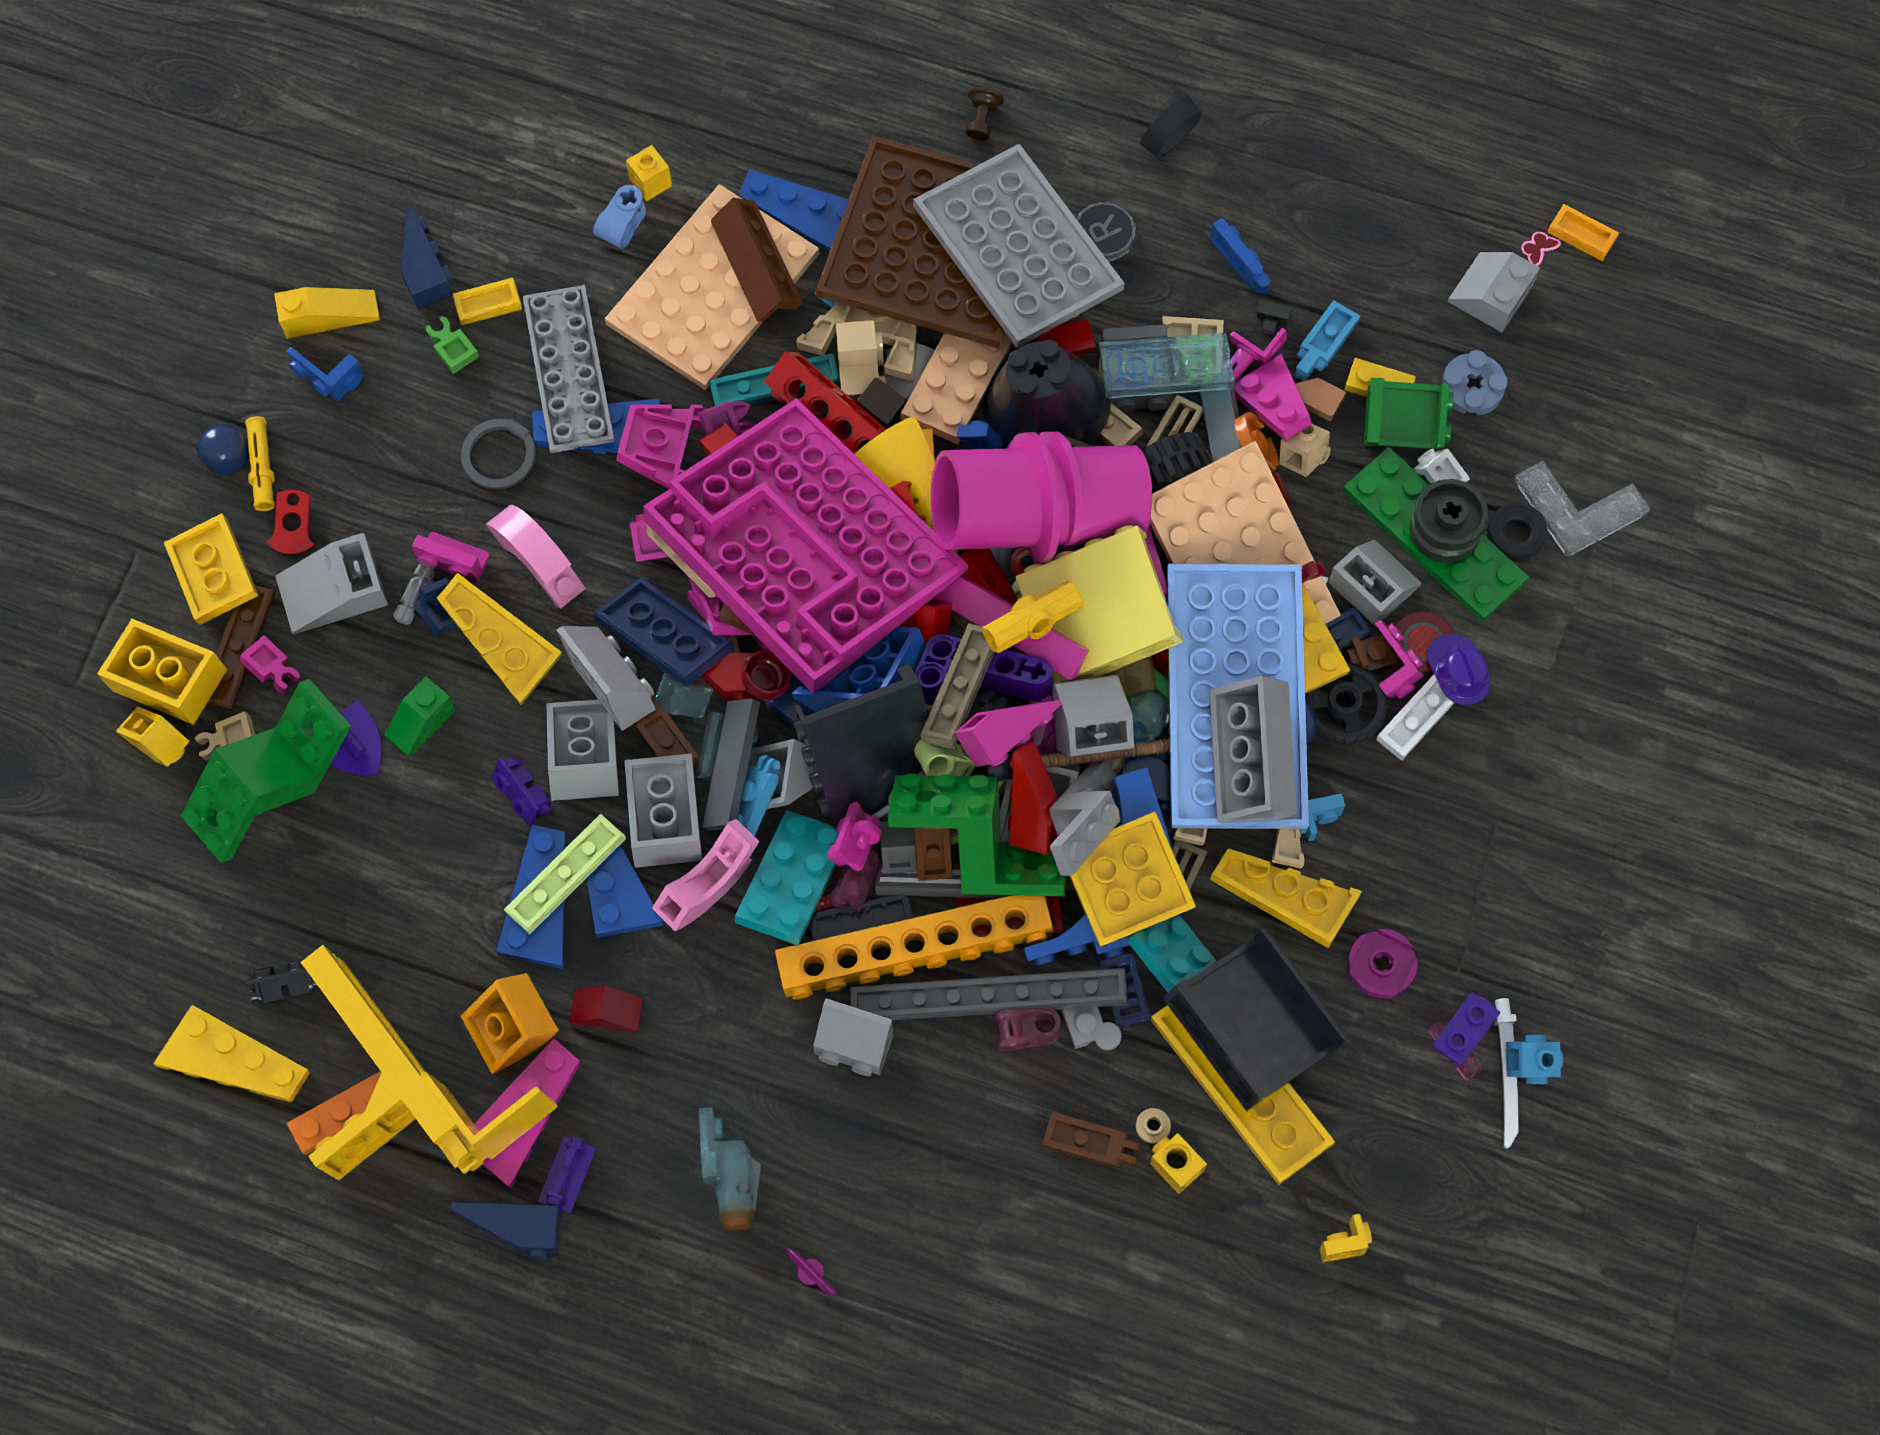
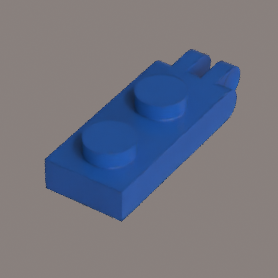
M1223 218L1214 222L1210 234L1211 242L1249 288L1254 289L1258 295H1266L1269 290L1270 278L1263 271V266L1260 264L1257 253L1252 248L1248 249L1241 241L1238 230L1232 225L1229 226Z

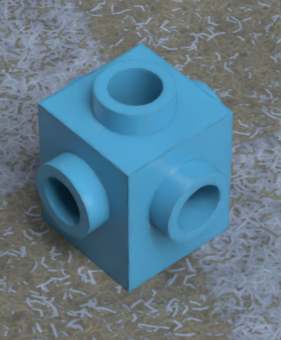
M1525 1035V1042H1506L1507 1077L1526 1078V1084H1548L1547 1077H1561L1563 1054L1560 1050V1042H1547V1035Z

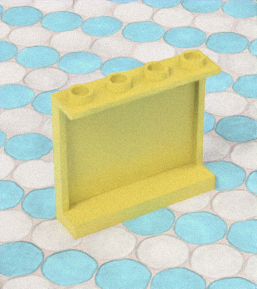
M1128 525L1121 527L1115 531L1113 536L1106 539L1096 538L1085 543V547L1075 552L1065 551L1059 553L1054 557L1053 561L1044 565H1031L1024 569V573L1015 576L1022 597L1028 594L1038 597L1065 581H1072L1079 589L1083 599V607L1056 621L1053 629L1089 649L1075 680L1100 677L1184 642L1180 629L1174 625L1144 539L1147 538V535L1138 526ZM1052 669L1054 683L1073 681Z

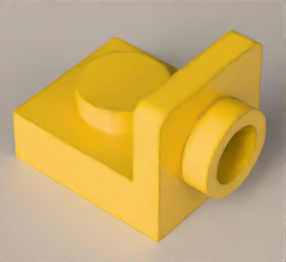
M1360 1214L1352 1215L1349 1221L1352 1236L1348 1237L1347 1232L1327 1236V1241H1324L1320 1247L1323 1263L1365 1254L1368 1244L1372 1243V1237L1368 1223H1362Z

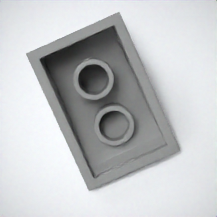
M584 700L546 703L548 775L551 801L619 796L615 721L600 701Z
M692 753L625 760L631 849L635 868L702 861Z

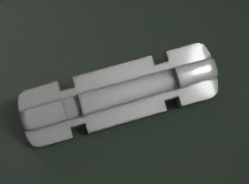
M421 563L414 572L415 578H411L400 600L402 605H398L393 614L395 620L404 625L411 624L415 616L413 613L416 610L414 604L419 596V589L431 581L435 575L433 568L426 567Z

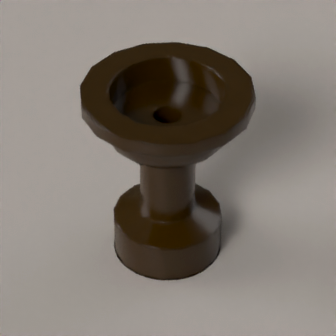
M971 88L968 92V97L972 100V105L977 108L975 120L967 123L965 134L975 140H988L991 132V127L986 124L989 111H994L998 106H1001L1004 103V97L999 92L989 88Z

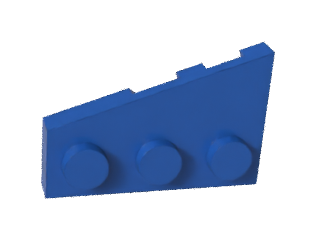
M619 845L586 878L597 938L664 925L661 917L652 909L654 904L621 845Z

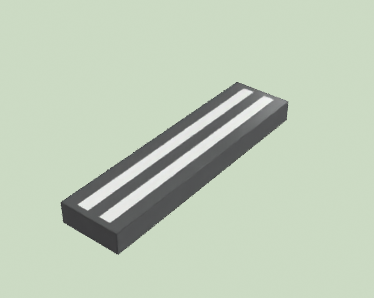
M879 863L875 884L876 895L992 899L1012 896L962 894L960 865H952L953 878L919 881L918 867L917 872L883 874V863Z

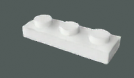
M1435 675L1423 685L1377 736L1376 740L1401 761L1454 704L1442 692Z

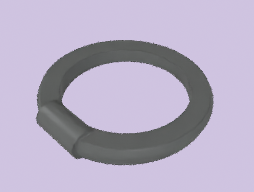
M512 418L492 419L479 424L467 435L461 448V464L465 474L475 484L492 490L507 489L522 482L532 471L537 457L536 444L531 431ZM495 430L509 431L524 441L526 446V457L520 469L513 475L503 479H490L480 475L474 469L471 462V452L477 440L486 433Z

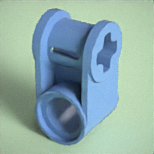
M633 185L620 187L606 209L597 218L593 234L624 249L646 215V207L643 203V195L640 189Z

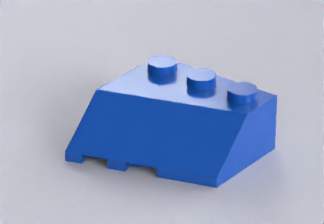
M898 626L815 694L807 687L799 686L792 695L800 703L818 712L899 682L897 668L910 664L915 673L926 648V643L919 628Z

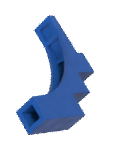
M1147 767L1114 777L1112 783L1121 819L1119 826L1156 812L1170 846H1172ZM1085 914L1073 927L1058 938L1025 947L1022 950L1026 963L1034 960L1035 966H1040L1055 961L1054 954L1067 950L1069 957L1088 951L1086 944L1092 943L1095 956L1104 954L1105 960L1125 954L1123 947L1130 944L1128 943L1129 937L1126 936L1099 947Z

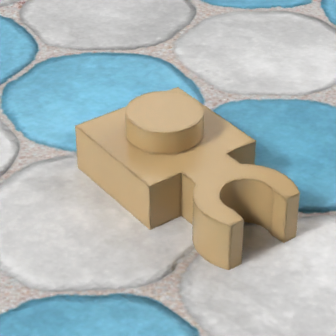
M244 711L215 723L216 733L203 732L198 734L195 740L200 745L209 742V747L199 752L200 757L204 760H209L214 749L255 735L251 716Z

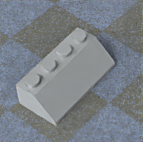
M1260 676L1211 689L1210 706L1217 822H1269L1296 816L1297 806L1288 682Z

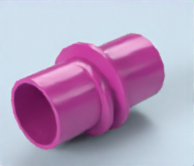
M1035 432L1017 434L1007 449L941 451L935 460L932 471L930 490L932 520L939 544L944 550L1027 547L1034 563H1048L1056 554L1057 546L1073 548L1074 545H1085L1088 541L1096 538L1106 539L1115 535L1117 529L1128 525L1138 526L1146 533L1150 523L1152 510L1151 476L1144 453L1136 445L1072 447L1070 442L1060 432H1041L1039 435Z

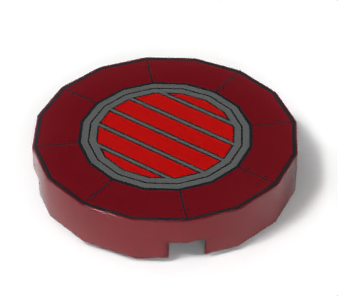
M1419 611L1407 614L1396 624V627L1404 637L1400 643L1406 651L1412 648L1421 659L1423 665L1419 668L1423 674L1433 675L1434 673L1427 658L1428 648L1434 639L1442 635L1454 634L1453 628L1444 618L1431 612ZM1392 647L1398 662L1397 664L1402 668L1405 664Z

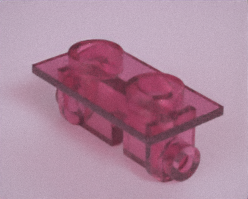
M870 848L862 870L856 872L850 866L844 865L841 872L844 878L838 879L835 889L830 894L833 906L843 908L844 905L850 904L857 912L861 911L879 868V863L882 860L872 848Z

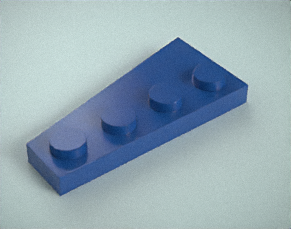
M532 825L510 903L566 848L565 831ZM565 900L530 935L507 914L496 950L497 954L564 969Z

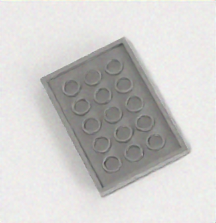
M1020 144L913 199V207L1017 348L1124 290L1125 283Z

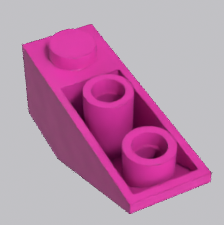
M1055 700L979 712L954 732L975 766L991 765V767H994L1008 758L1007 752L1014 746H1020L1028 741L1032 736L1030 732L1033 729L1048 723L1054 717L1053 712L1062 705V702Z

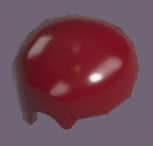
M771 650L755 652L746 659L742 667L741 679L749 694L759 700L778 698L791 685L792 672Z

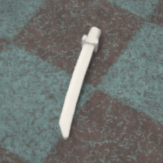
M1502 998L1495 1000L1496 1009L1500 1011V1014L1494 1021V1026H1498L1504 1101V1147L1508 1149L1518 1134L1517 1077H1507L1506 1042H1514L1513 1024L1517 1020L1516 1014H1511L1509 999Z

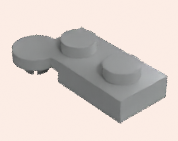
M1098 1007L1060 1009L1074 1049L1095 1042L1099 1048L1108 1051L1115 1049L1120 1044L1122 1036L1119 1027L1114 1023H1103Z

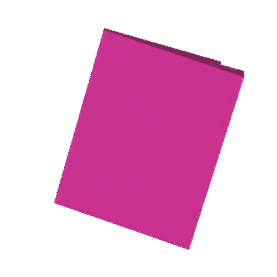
M797 398L670 480L669 490L644 505V521L712 589L732 612L813 694L968 570V564L953 550H944L939 544L937 534Z

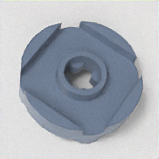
M1474 350L1469 354H1462L1454 358L1447 365L1442 378V383H1449V392L1454 393L1453 409L1464 414L1466 411L1471 413L1477 412L1476 415H1484L1493 411L1500 404L1508 383L1502 367L1494 359L1486 356L1484 352ZM1469 379L1478 380L1481 388L1467 387Z

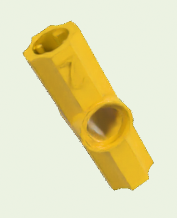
M1065 581L1038 597L1033 594L1023 596L1013 605L1011 612L983 626L982 633L990 649L993 652L1000 653L1027 637L1031 639L1042 638L1052 630L1056 621L1082 608L1083 599L1076 585L1072 581Z

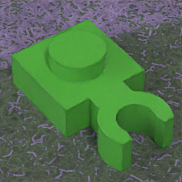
M441 316L439 319L443 329L441 331H434L428 325L426 326V331L429 338L437 343L434 345L435 352L454 374L477 359L479 354L460 329L452 333L448 319Z

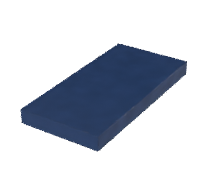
M642 577L638 578L593 613L594 621L685 687L692 684L734 650L731 640L724 635H713L707 623Z

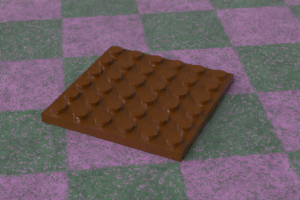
M873 135L817 285L816 297L999 348L1005 331L913 207V199L978 165Z

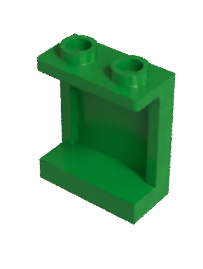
M1371 378L1368 381L1363 445L1420 450L1434 449V451H1438L1444 448L1445 443H1450L1451 424H1446L1447 411H1452L1454 393L1449 392V383L1431 385L1384 381L1385 378Z

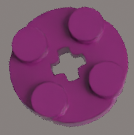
M1378 929L1376 932L1365 933L1355 941L1350 950L1347 961L1348 977L1359 990L1369 996L1393 999L1398 994L1404 992L1415 978L1418 963L1412 950L1413 947L1406 937L1390 929ZM1382 956H1386L1388 958L1387 964L1392 968L1379 971L1376 969L1377 965L1373 963V959L1380 960Z

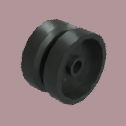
M1457 479L1438 480L1428 485L1419 495L1409 525L1411 541L1421 554L1437 562H1458L1468 557L1477 547L1486 526L1488 510L1485 499L1479 490L1469 483Z

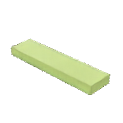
M600 814L504 909L505 912L530 935L626 839L625 835Z

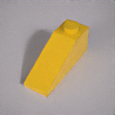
M304 287L274 293L279 323L286 339L380 320L374 290Z

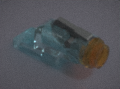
M713 1107L699 1108L702 1179L705 1185L718 1184L714 1188L720 1209L719 1220L723 1222L724 1230L739 1231L752 1228L751 1220L755 1219L754 1211L757 1208L761 1164L751 1158L752 1155L744 1141L717 1142V1139L723 1138L722 1118H715Z

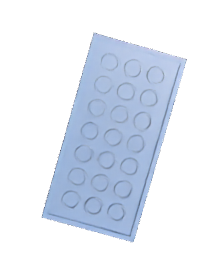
M1168 564L1167 605L1174 625L1180 629L1184 640L1183 643L1168 648L1171 828L1307 829L1309 826L1301 565ZM1260 676L1288 682L1297 815L1269 822L1219 823L1217 822L1210 690Z

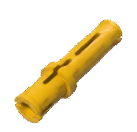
M259 416L250 417L245 421L251 467L248 480L249 484L253 487V505L255 510L269 511L275 507L272 489L275 476L274 472L270 470L266 431L267 423L265 418Z

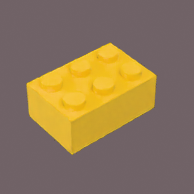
M131 619L97 674L113 692L194 725L225 675L227 668L214 652Z

